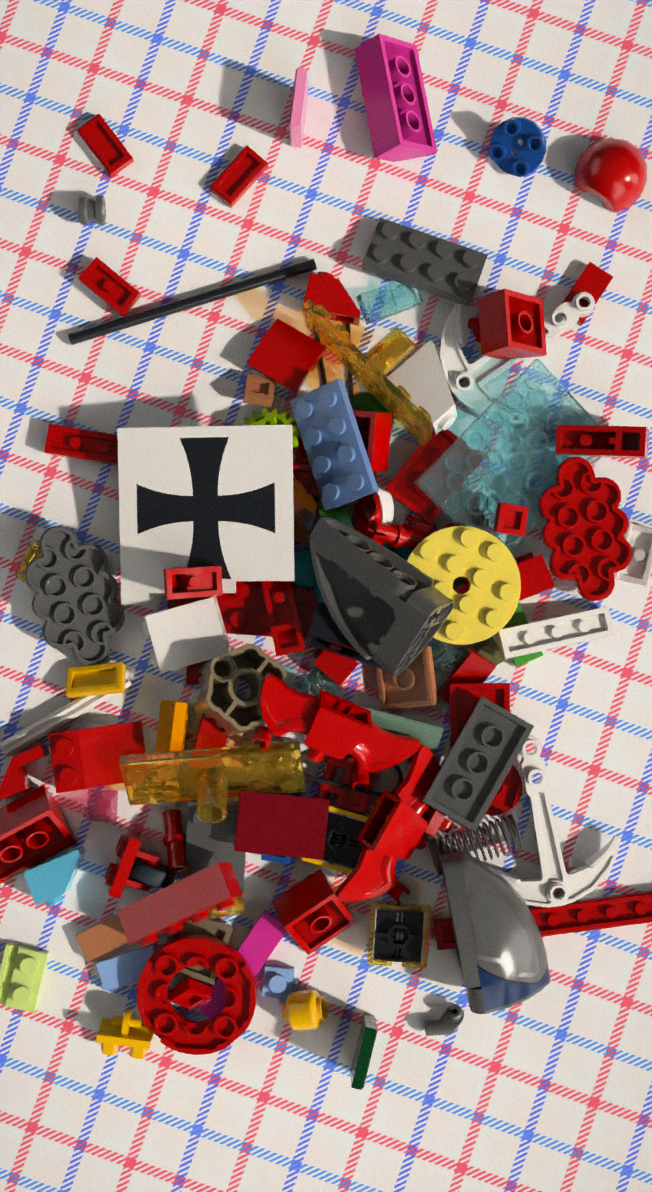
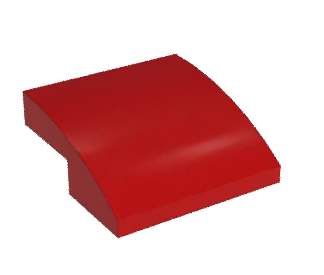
M277 319L257 345L246 364L297 394L310 371L313 372L327 347Z

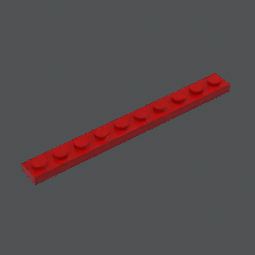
M49 424L44 453L118 466L117 435ZM293 463V477L314 497L321 498L311 466Z

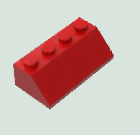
M44 785L0 808V884L77 843L76 837L58 802Z

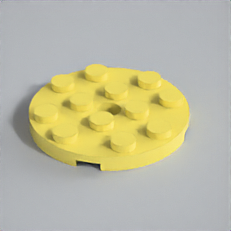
M454 526L441 529L423 539L407 560V562L434 580L433 586L454 602L452 611L433 637L438 641L454 645H467L486 640L498 633L509 622L518 606L521 579L517 563L509 549L498 538L484 530L469 526ZM458 577H464L469 582V590L464 594H459L453 589V581Z

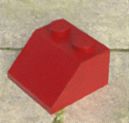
M501 289L478 298L482 355L497 359L542 357L547 355L542 299L508 289Z
M321 869L308 875L304 880L271 901L284 928L308 955L357 923L344 901L335 896V887Z

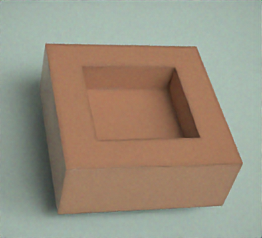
M247 373L243 403L271 408L275 382L268 377Z

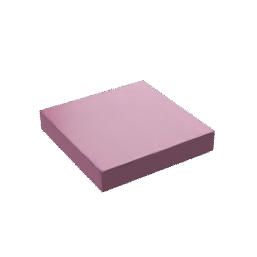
M297 68L295 73L289 121L290 143L292 147L302 148L308 101V69Z

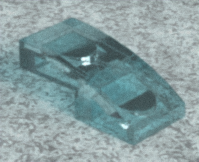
M396 281L389 282L385 287L360 293L356 297L366 324L404 312L424 302L419 289Z

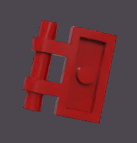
M324 756L323 763L326 764L322 779L333 781L336 768L341 767L345 769L341 783L352 785V771L355 770V760H338L334 757ZM375 772L369 773L368 790L371 789ZM317 782V798L328 799L330 792L338 794L335 806L364 814L369 794ZM360 783L355 785L356 787L365 789V784Z

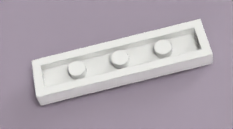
M608 606L505 628L496 633L502 660L615 635Z

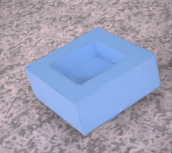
M265 964L262 997L287 999L288 995L292 992L294 967Z

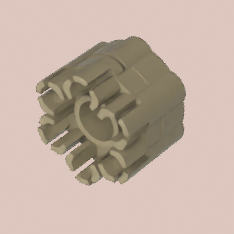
M246 644L225 655L216 656L199 668L198 674H202V676L198 679L202 691L196 697L198 701L194 702V709L198 715L204 713L203 717L214 718L218 728L225 729L222 732L224 735L232 736L250 730L254 726L265 723L260 706L261 688L265 675L273 674L286 683L287 672L281 664L276 663L269 655L262 652L257 645ZM236 678H241L249 684L251 695L248 701H243L235 695L233 684Z

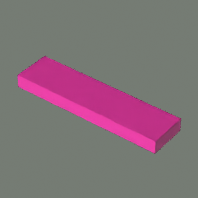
M265 909L237 948V951L241 953L251 967L254 977L258 974L287 931L281 920ZM218 977L214 985L211 986L212 998L197 1007V1010L208 1018L219 1014L226 1002L225 985Z

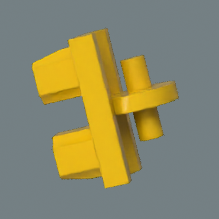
M126 1008L123 1017L113 1015L112 1019L102 1018L99 1032H97L96 1043H101L102 1054L114 1055L118 1053L119 1046L130 1047L129 1055L132 1058L144 1059L147 1049H150L154 1033L150 1028L147 1029L145 1024L142 1023V1019L132 1018V1009Z

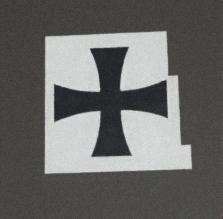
M293 425L117 428L121 605H150V593H164L163 569L173 567L222 566L223 593H236V581H295Z

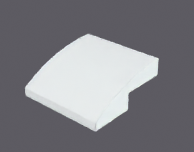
M629 521V528L624 538L632 548V559L624 570L614 573V578L647 588L652 572V528L636 525Z

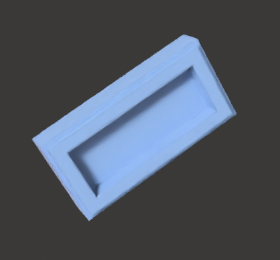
M154 944L98 961L96 966L104 992L138 982L144 966L156 951Z

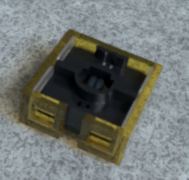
M371 900L367 964L392 966V962H401L402 967L427 969L430 905Z

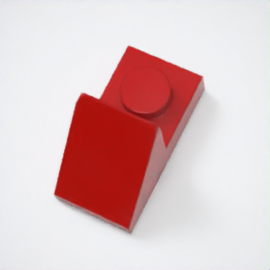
M222 566L163 569L165 600L223 596Z

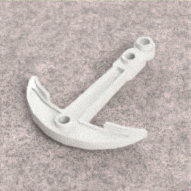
M580 292L574 296L571 302H564L544 316L545 340L556 338L575 325L579 317L590 315L595 307L593 296L587 292ZM586 299L589 306L581 307L579 300ZM456 304L444 324L441 334L439 359L451 393L460 404L478 417L499 424L517 425L536 421V415L519 410L503 399L497 401L484 387L485 384L521 358L497 359L484 356L472 364L467 363L461 350L463 344L460 330L461 306ZM562 315L565 318V322L557 323L555 316ZM462 378L467 379L469 386L466 388L461 387L459 380Z
M529 735L519 753L522 756L520 768L524 789L529 795L541 874L539 878L520 879L518 874L491 868L497 871L514 887L527 905L547 908L573 903L592 892L606 877L616 860L621 838L614 835L600 851L585 860L586 866L566 872L548 795L550 786L545 760L540 757L542 745L535 736ZM529 743L535 744V750L532 753L525 751V747ZM539 772L541 774L540 780L532 782L531 775ZM556 888L563 889V893L559 897L553 896V891Z

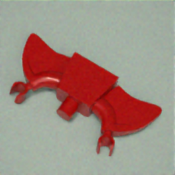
M267 674L264 677L260 706L267 727L258 726L252 742L262 740L259 750L268 749L274 735L278 737L288 732L304 734V743L309 747L306 755L314 762L322 761L326 754L338 760L345 758L348 754L355 759V770L352 771V789L355 790V785L362 783L365 784V790L367 791L369 789V773L395 766L408 759L421 748L420 739L394 734L371 721V711L322 689L319 690L317 696L300 693L273 674Z
M421 744V748L414 754L408 774L394 792L396 796L384 790L356 839L366 847H363L358 863L353 871L336 890L335 896L343 901H361L387 892L396 902L401 903L399 900L400 895L403 892L407 895L410 894V890L398 880L395 867L398 858L407 860L411 857L415 848L422 850L428 844V835L424 833L428 822L421 816L430 805L423 802L422 799L441 767L435 755L425 745Z

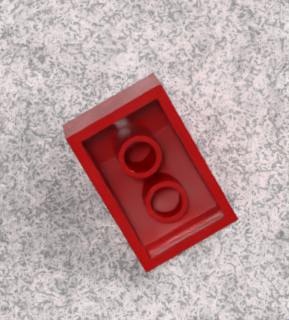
M353 409L372 471H387L392 413ZM300 435L297 438L299 445L296 447L295 463L310 464Z
M142 721L49 734L56 793L149 778Z

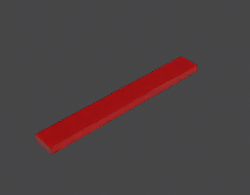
M652 890L576 900L573 903L557 907L529 906L528 908L533 914L542 937L652 922ZM451 917L434 919L437 949L456 948Z

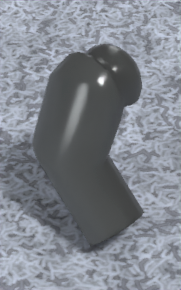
M452 1004L446 1009L439 1020L424 1021L425 1035L453 1034L463 1021L464 1012L462 1008L457 1004Z

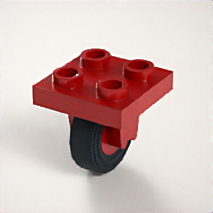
M129 828L126 835L121 834L115 849L118 858L116 863L110 862L104 879H106L105 885L108 886V895L120 899L125 885L149 892L151 886L165 888L173 884L177 873L170 872L168 867L160 862L162 859L161 855L141 848L140 832Z

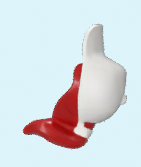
M378 488L379 491L355 500L353 511L356 515L354 529L367 536V527L375 529V527L368 525L372 520L388 525L393 520L394 504L392 495L381 488ZM373 539L374 541H376L377 543H379V544H381V545L384 544L383 541H379V540Z

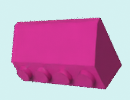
M375 35L354 49L375 158L397 162L436 154V143L417 46L386 35Z

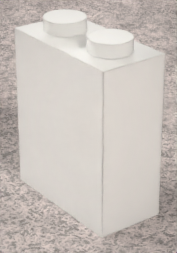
M216 596L146 615V622L142 623L145 637L147 640H152L154 650L150 651L153 665L155 668L159 667L161 673L207 661L231 651Z

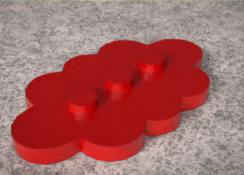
M570 457L558 465L555 472L556 485L545 489L538 499L539 513L546 520L541 530V539L552 550L549 556L551 573L563 581L574 580L577 592L584 599L600 601L612 593L615 586L614 573L624 570L632 559V548L624 538L629 528V520L627 515L618 508L621 501L619 486L607 477L595 478L592 465L587 460L581 457Z

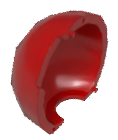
M606 138L590 145L579 156L574 168L575 186L584 193L596 195L603 201L604 207L613 213L630 208L641 197L647 181V165L641 152L632 143L623 139Z

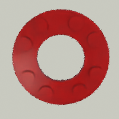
M206 935L182 936L162 945L147 961L137 986L138 1010L147 1029L150 1028L165 1046L175 1051L192 1055L211 1054L230 1046L248 1028L257 1002L256 980L246 959L230 944ZM201 966L215 972L225 985L227 995L225 1005L219 1014L209 1020L194 1021L186 1019L177 1013L170 1003L168 992L170 982L178 972L186 967Z

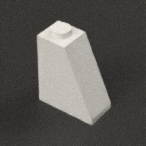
M429 340L390 374L387 380L391 390L437 435L442 429L446 430L451 427L458 415L435 345Z

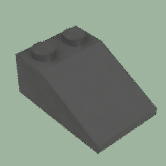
M197 799L189 801L186 831V863L188 868L185 870V878L217 862H230L241 892H244L247 852L233 851L238 802Z

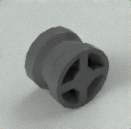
M87 195L79 196L78 212L81 225H87L89 222H96L98 225L105 224L106 204L104 195H98L95 198H89Z

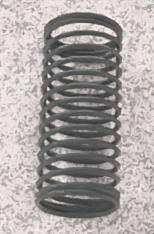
M507 815L506 818L502 816L501 822L496 818L495 824L490 820L488 823L489 827L483 822L482 828L479 825L476 831L470 829V833L464 828V836L460 830L457 831V837L455 833L451 832V839L445 834V842L439 836V845L435 838L428 839L429 849L438 875H443L439 855L444 854L443 847L446 853H450V844L452 852H457L456 841L459 851L464 852L462 839L467 854L471 855L467 836L476 859L480 860L473 833L480 847L485 862L487 861L479 830L486 844L490 859L493 860V855L488 843L486 829L496 856L500 857L492 827L498 838L501 851L505 856L506 852L500 837L498 824L504 835L508 851L512 854L504 821L510 832L515 850L517 852L523 850L521 835L513 815Z

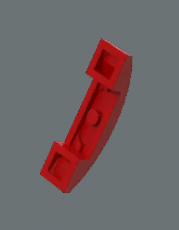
M261 581L276 656L305 651L291 581Z

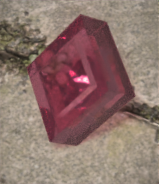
M88 789L86 821L116 822L118 790Z

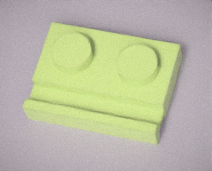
M12 943L6 944L0 967V1004L32 1013L36 1011L50 952L17 946Z

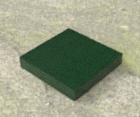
M364 1013L350 1070L351 1088L358 1090L364 1088L377 1035L376 1018L374 1015Z

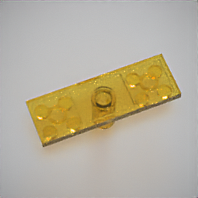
M310 299L301 306L305 326L392 413L422 446L432 439V423L430 422L432 418L429 413L421 406L416 408L409 401L411 399L410 394L401 385L396 387L386 377L389 372L415 349L410 338L401 329L395 327L364 355L349 340L351 336L341 324L335 326L329 318L331 316L321 304L316 306Z
M300 741L270 743L269 748L266 750H259L260 744L120 755L119 766L130 805L197 800V818L207 824H217L222 822L227 816V798L239 797L240 790L278 794L306 792Z

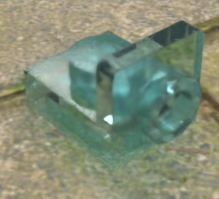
M434 638L426 645L432 647L434 667H441V669H449L455 666L458 662L457 660L465 654L463 647H452L451 644Z
M318 667L309 674L303 673L294 685L296 691L303 694L309 693L312 696H317L320 689L340 697L342 688Z

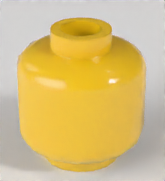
M314 989L291 992L287 997L286 1003L282 1005L283 1020L288 1022L294 1031L320 1028L323 1020H326L328 1016L325 997L320 996L318 991Z

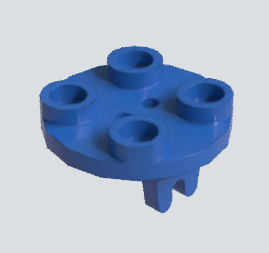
M511 117L503 121L494 130L490 141V158L502 171L517 177H523L533 172L543 162L546 154V138L542 129L534 121L525 117Z

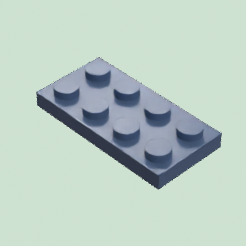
M336 379L291 400L290 404L324 510H333L379 491L343 380Z

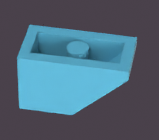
M83 846L23 872L36 906L45 902L46 907H49L63 900L62 895L69 891L84 856L85 850Z

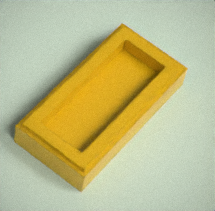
M123 662L67 667L65 695L68 698L124 693L126 665Z

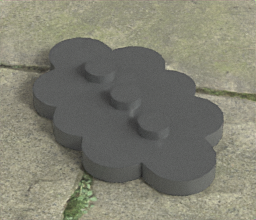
M61 525L52 526L46 529L40 537L39 549L41 556L31 560L24 572L28 587L35 592L31 602L32 610L37 617L44 621L42 628L43 637L52 648L58 650L71 648L74 657L82 665L101 664L110 653L108 636L117 633L125 620L121 605L114 600L117 595L118 584L112 575L105 572L107 556L101 547L93 543L79 544L74 532L68 527Z

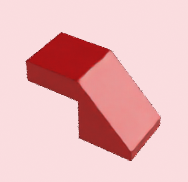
M46 744L38 745L12 757L0 786V801L33 788L24 766L50 755Z

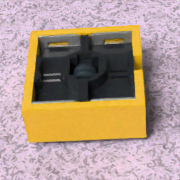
M329 804L323 860L302 858V860L350 874L358 863L363 844L356 839L369 815Z

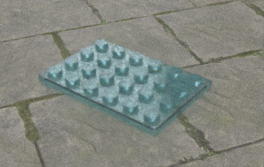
M538 358L494 400L414 483L455 526H469L484 530L498 538L511 551L543 518L538 510V499L545 489L556 485L555 472L558 465L570 457H581L593 466L601 458L555 454L557 425H600ZM497 503L529 507L525 536L493 532Z

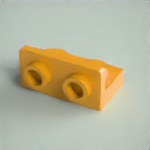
M171 700L161 701L155 758L168 759L171 762L184 761L191 703Z

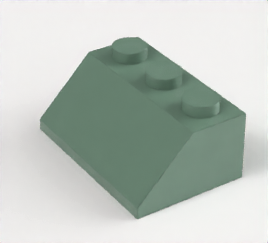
M360 706L371 711V721L384 730L394 734L418 738L421 744L428 747L435 755L444 728ZM414 754L407 761L412 762Z

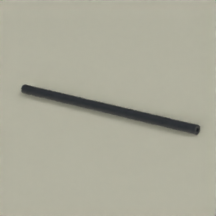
M314 258L70 333L68 334L71 345L78 344L317 270Z

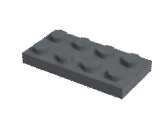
M380 217L361 270L470 307L488 255Z
M480 696L422 801L476 831L534 726Z

